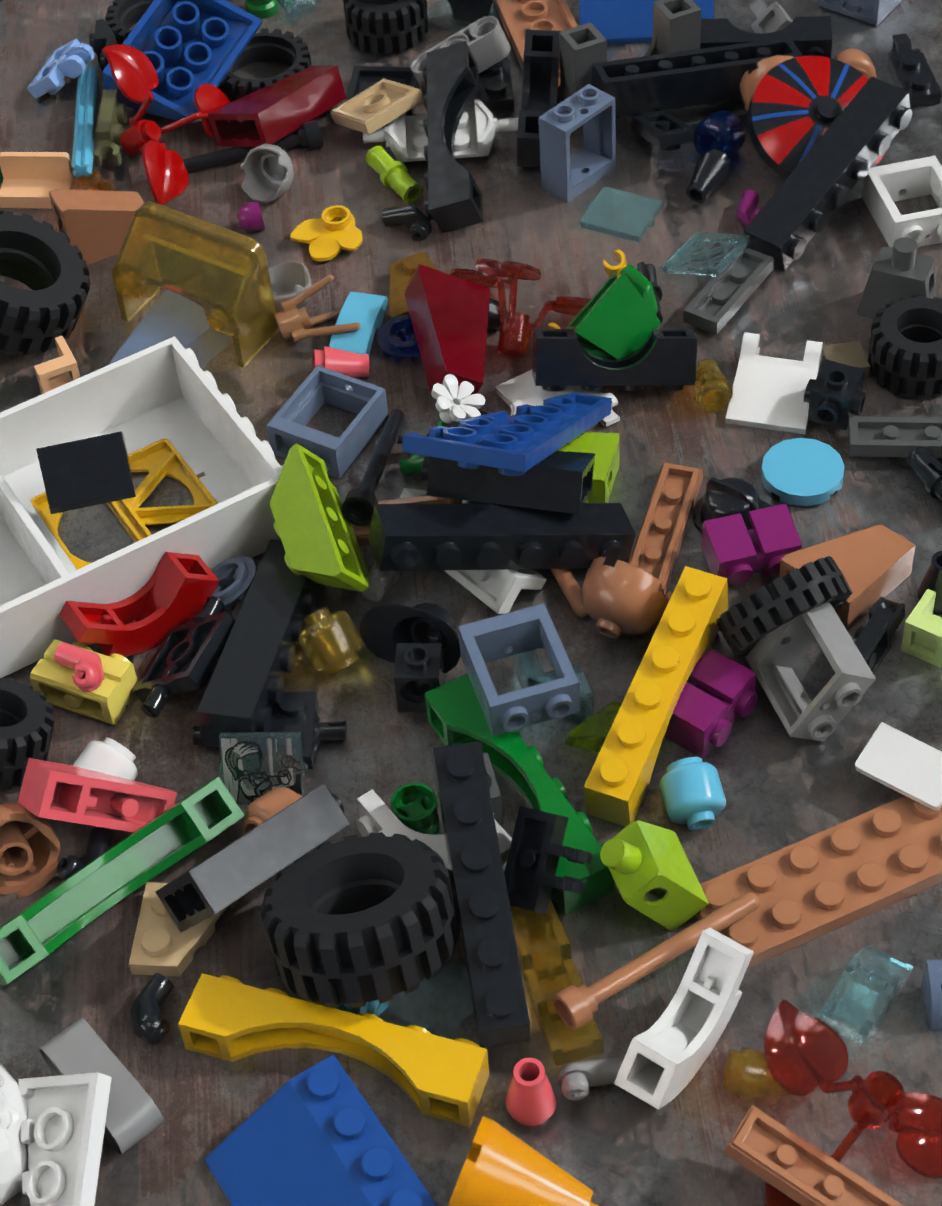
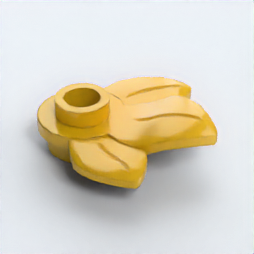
M334 205L326 208L322 212L321 218L308 219L300 223L292 231L290 239L310 244L309 252L311 259L316 262H324L335 258L341 249L356 251L362 244L363 234L361 230L355 227V218L350 213V210L345 206Z

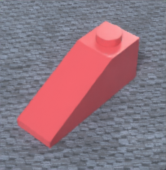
M29 758L17 803L40 818L135 832L175 803L177 792L72 765Z

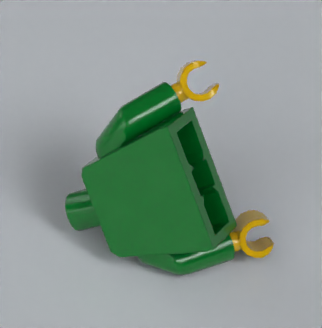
M614 250L615 258L620 261V264L617 266H611L606 260H603L604 271L609 278L565 328L574 330L579 343L587 352L607 360L622 359L632 355L643 346L651 330L657 329L661 324L656 316L659 308L652 283L635 267L627 265L625 254L621 250ZM556 323L548 324L551 329H561Z

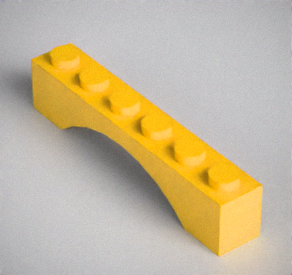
M687 566L684 567L584 785L588 815L624 827L634 822L648 791L660 746L678 699L698 660L714 642L719 630L716 620L722 613L728 610V578Z
M202 973L178 1023L186 1050L230 1062L253 1054L279 1049L313 1048L341 1053L365 1062L388 1076L410 1097L422 1115L469 1128L472 1125L489 1077L487 1049L480 1047L471 1040L465 1038L452 1040L433 1035L420 1026L408 1025L403 1027L384 1022L381 1018L371 1013L354 1014L336 1009L335 1007H326L320 1000L314 1004L290 997L284 991L276 988H266L264 990L245 985L240 980L227 975L218 978Z

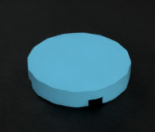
M808 438L788 439L772 446L764 455L761 480L764 488L771 495L774 492L780 496V501L786 504L804 507L818 505L830 500V495L836 491L838 493L842 488L845 465L841 455L826 443Z

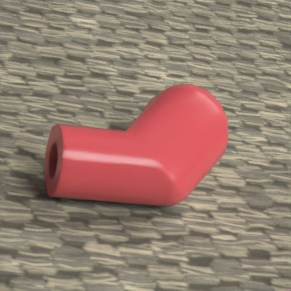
M66 642L58 645L54 654V660L58 664L74 669L75 676L72 677L75 685L85 692L94 691L99 688L104 680V672L99 655Z

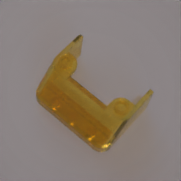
M145 202L134 212L112 270V278L122 320L129 322L162 288L203 303L206 321L209 326L217 332L233 337L237 365L244 368L279 332L275 316L276 311L268 261L264 249L257 241L248 236L155 202Z

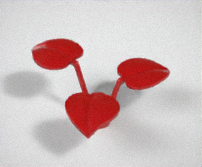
M124 44L109 45L101 51L109 62L117 87L128 100L135 103L144 102L135 117L129 120L131 127L121 132L119 137L120 144L123 150L132 157L142 154L147 180L158 207L182 194L186 190L189 181L187 169L178 153L173 150H167L165 143H158L161 135L202 118L205 132L215 139L207 113L230 103V101L216 86L203 84L194 93V103L199 112L162 128H159L152 120H141L154 99L151 90L155 89L159 84L156 70L149 58L140 50Z

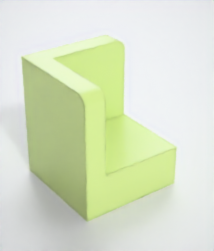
M927 589L905 621L901 651L942 668V617L933 614L936 592Z

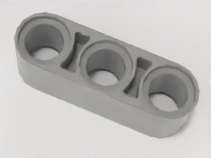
M486 16L475 21L423 52L412 61L411 71L423 94L427 93L423 69L427 68L428 52L466 41L478 64V74L503 60L510 53V44L496 17Z
M80 1018L38 1048L54 1076L99 1072L112 1077L104 1137L119 1154H123L164 1123L162 1114L148 1093L83 1018Z

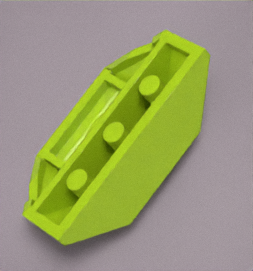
M296 443L289 449L269 503L275 519L273 527L281 538L285 549L284 560L293 573L296 575L302 574L318 584L363 592L369 588L371 578L352 525L342 514L343 503L335 486L329 480L325 462Z

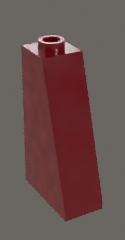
M337 65L311 66L207 114L218 147H258L265 143L272 145L303 126L304 122L311 121L345 100L346 94Z
M419 264L405 290V299L430 393L434 384L439 383L443 385L444 377L452 374L457 378L458 386L463 381H468L474 386L471 395L478 394L484 381L490 288Z

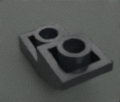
M103 19L96 20L94 33L89 35L90 47H93L94 53L97 54L99 67L103 71L109 62L101 50L106 46L117 44V41L109 25Z

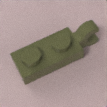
M117 89L103 90L96 128L98 142L93 151L97 167L102 166L103 160H114L115 166H120L122 163L118 145H121L119 137L121 132H123L122 124L127 123V110L125 103H120Z

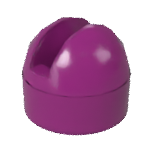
M255 201L241 206L237 213V218L240 220L239 226L247 232L265 230L259 202Z

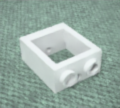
M936 156L871 167L864 179L862 199L889 247L893 248L894 242L903 237L915 240L918 247L942 243V166ZM932 195L939 208L901 215L894 202Z

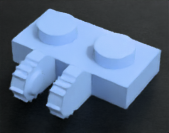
M74 39L56 49L27 87V90L35 99L47 92L50 95L57 93L66 83L63 80L65 76L75 79L85 71L86 65L95 57L93 47Z

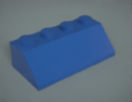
M579 0L580 25L591 22L606 38L607 45L651 43L653 37V2L658 0ZM693 0L701 9V19H714V0Z

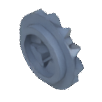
M234 557L218 564L211 570L219 580L212 596L218 597L224 603V608L220 613L226 609L232 612L238 603L244 602L258 568V565L250 557Z

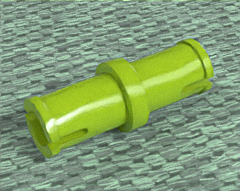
M374 146L367 152L365 156L366 163L380 175V180L385 187L393 189L402 197L406 204H413L420 199L423 188L408 174V170L402 162L395 161L382 146Z

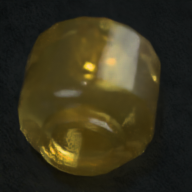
M326 606L304 618L307 627L301 630L298 640L311 666L315 670H327L328 674L331 675L360 659L357 652L363 647V640L347 612L336 611L330 613Z

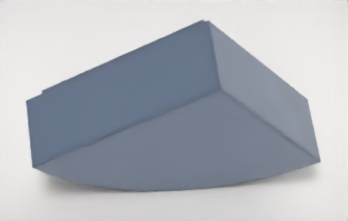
M942 959L926 960L921 988L931 1031L942 1030Z

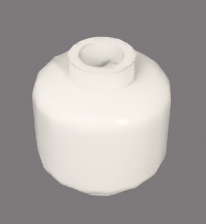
M108 737L103 742L94 740L87 744L73 764L76 767L133 781L138 775V769L133 763L136 756L122 744Z

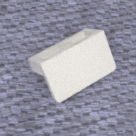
M881 722L856 760V771L934 811H938L942 806V752Z

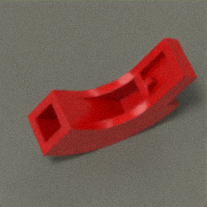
M165 552L150 580L132 596L109 604L66 601L59 616L78 642L88 645L96 643L104 655L107 656L114 653L124 657L132 656L157 647L163 642L171 628L191 621L196 614L200 613L207 598L212 596L219 580L199 555Z

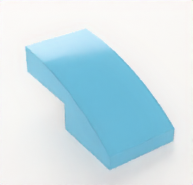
M350 292L335 325L359 323L361 328L357 331L332 334L329 347L370 355L375 333L380 334L388 302L387 296Z

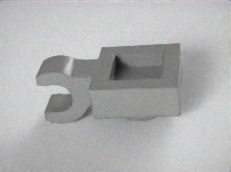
M754 0L749 5L752 12L758 18L751 25L755 33L776 32L792 23L784 8L775 1L767 6L763 0Z

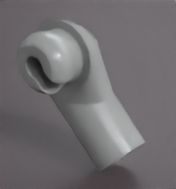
M623 1056L571 1062L564 1065L560 1069L557 1079L558 1084L562 1086L561 1092L563 1096L569 1100H580L589 1093L588 1087L614 1084L624 1060Z

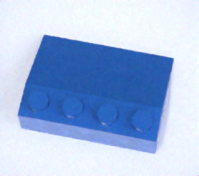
M154 0L123 42L124 45L134 47L144 53L153 64L158 76L159 84L155 89L151 90L154 99L145 113L180 120L199 112L194 103L196 89L203 84H212L218 88L262 25V19L226 0ZM108 63L102 71L104 90L117 89L120 103H125L127 107L138 111L144 102H132L121 93L114 81Z
M334 1054L288 1080L204 1159L208 1169L231 1206H438Z

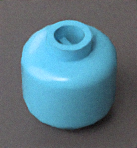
M699 757L683 758L668 765L666 768L667 773L663 775L659 782V788L670 821L679 825H687L688 829L692 831L712 826L716 822L715 816L720 814L726 806V798L716 767L707 762H702V759Z

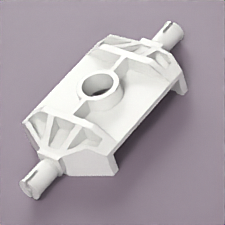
M480 99L474 100L475 111L463 113L455 134V158L488 156L494 140L498 139V133H514L518 131L519 117L497 120V118H493L492 112ZM406 113L389 122L388 125H385V128H380L370 135L363 133L364 144L386 141V147L391 148L397 161H426L424 146L428 145V138L423 122L427 119V113L415 116H406Z

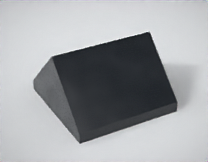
M122 431L36 449L51 514L136 497Z

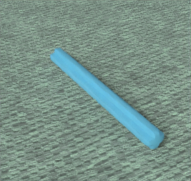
M94 65L86 67L85 71L78 76L71 165L73 175L77 178H80L82 175L89 177L92 174L98 85V75Z

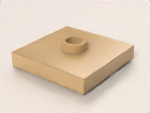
M382 79L336 107L330 113L335 124L370 135L422 103L423 94L421 89Z

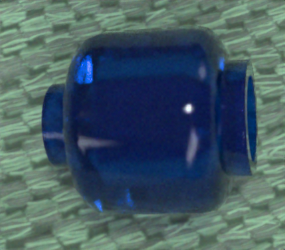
M729 111L712 113L696 126L693 134V144L699 155L706 153L710 149H715L731 158L743 147L746 133L744 125L735 114Z

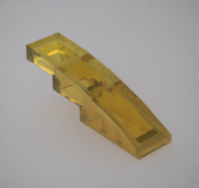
M551 899L547 914L510 905L522 977L555 1066L604 1053L603 1039L594 1017L589 1023L572 1031L562 1022L555 1010L552 999L553 995L569 985L578 987L583 982L572 959L570 942Z

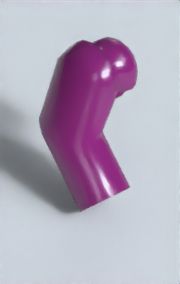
M753 190L743 192L736 212L737 219L746 227L763 208L761 206L757 207L759 195Z

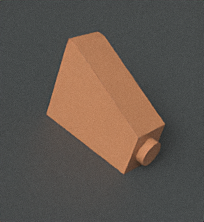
M69 189L49 191L58 232L62 231L70 238V244L78 247L83 255L82 260H85L87 265L139 247L156 238L154 225L158 224L156 212L151 203L145 204L138 192Z
M878 524L786 554L780 561L779 577H783L788 572L796 568L799 569L811 561L814 562L827 556L832 557L852 591V595L847 600L834 608L848 631L869 612V609L880 597L885 598L911 575L915 544L908 541L903 535L895 533L882 524Z

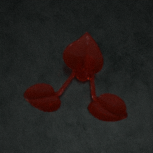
M479 258L476 261V268L478 270L452 269L450 271V275L487 288H498L500 335L497 351L511 356L524 357L528 355L533 329H539L549 311L553 310L557 313L576 316L590 300L581 297L558 296L555 301L545 302L535 322L531 324L529 322V315L516 312L518 279L539 280L541 278V271L538 268L515 261L500 262L495 259ZM505 289H510L509 312H507Z
M782 1000L768 1022L764 1038L765 1061L774 1080L783 1089L796 1096L809 1095L817 1086L826 1094L845 1091L853 1092L848 1100V1109L855 1124L831 1157L840 1162L866 1128L877 1129L888 1121V1128L898 1133L896 1150L903 1162L920 1175L929 1178H942V1099L925 1092L905 1093L901 1082L894 1075L885 1071L872 1072L864 1080L861 1076L856 1075L852 1080L837 1082L843 1077L848 1067L849 1054L842 1038L822 1020L797 1009L787 1000ZM765 1181L763 1191L765 1206H801Z

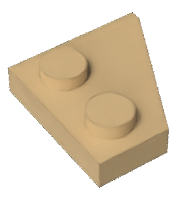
M147 882L129 960L131 973L133 975H154V973H159L164 976L180 977L192 962L195 951L205 945L216 931L214 924L227 907L233 909L238 900L217 914L181 933L155 891L168 883Z

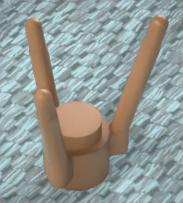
M327 275L294 298L281 302L283 310L275 313L285 342L294 339V342L311 337L357 331L361 328L359 323L313 328V325L338 319L341 309L309 318L306 307L297 308L299 304L334 280L333 275Z

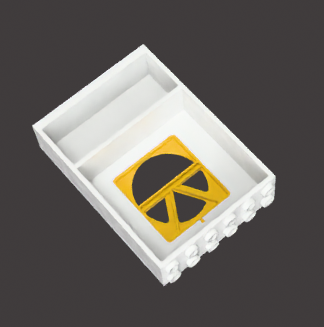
M175 336L0 412V678L39 661L41 658L43 659L44 653L54 639L69 644L78 642L59 616L66 601L99 604L122 601L145 586L154 574L165 552L199 555L210 570H212L218 564L234 557L247 556L253 558L266 551L270 539L281 540L273 527L275 519L269 503L284 465L280 466L276 461L269 443L266 440L260 441L250 420L246 416L240 417L231 397L227 393L222 394L218 390L216 381L210 371H203L199 367L198 360L192 349H185ZM122 431L131 473L149 472V474L135 489L136 497L106 504L135 543L93 563L87 562L72 555L59 537L58 528L63 512L55 514L50 512L36 449ZM166 476L183 484L189 490L194 501V505L139 508ZM176 523L154 534H151L145 526Z

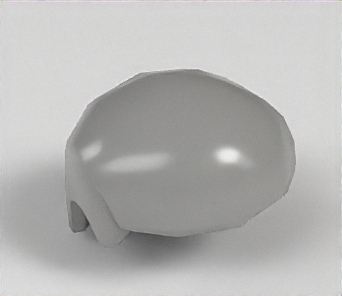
M265 143L249 151L245 161L240 165L245 174L241 187L253 201L265 204L282 197L292 186L294 179L292 161L288 154L279 146Z
M291 261L266 269L262 274V287L260 288L259 285L255 286L256 299L259 306L267 313L275 314L282 311L281 302L294 298L312 286L308 268L304 263ZM311 297L299 304L297 308L305 307Z

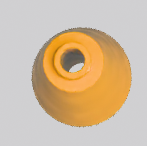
M482 1116L448 1206L599 1205L590 1202L593 1190L493 1119Z

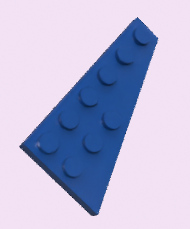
M573 392L543 400V405L532 406L525 404L517 406L516 415L508 417V412L501 410L460 420L459 427L447 428L436 426L429 428V436L419 435L415 432L404 434L402 452L458 461L457 465L466 469H479L483 466L498 468V472L502 475L521 476L610 415L612 398Z

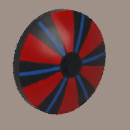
M823 56L795 57L773 67L759 82L748 108L749 134L762 160L775 173L786 180L869 79L850 65ZM879 155L870 168L878 166L884 155Z

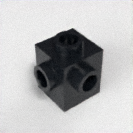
M825 360L816 380L810 379L806 386L804 402L809 403L808 420L847 430L849 416H860L865 404L866 393L862 392L865 369Z

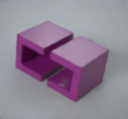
M786 503L749 511L748 516L753 527L750 530H747L741 513L704 521L701 547L711 574L728 578V584L732 585L745 583L753 578L754 573L758 572L761 576L769 574L779 576L781 558L786 554L802 549V542Z
M711 648L699 660L690 674L688 680L697 684V686L695 687L686 682L664 735L668 740L702 759L706 757L714 746L720 747L725 743L734 723L741 716L745 718L751 713L758 698L757 693H755L756 672Z

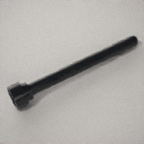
M317 120L304 122L303 126L297 129V132L288 134L272 145L279 146L283 150L296 146H301L302 149L308 147L309 150L322 148L323 141ZM231 147L182 160L189 173L243 160L249 151L255 147Z
M395 409L391 411L359 488L349 491L342 504L344 518L353 525L364 526L372 521L374 506L378 504L375 491L405 420V414L402 410Z

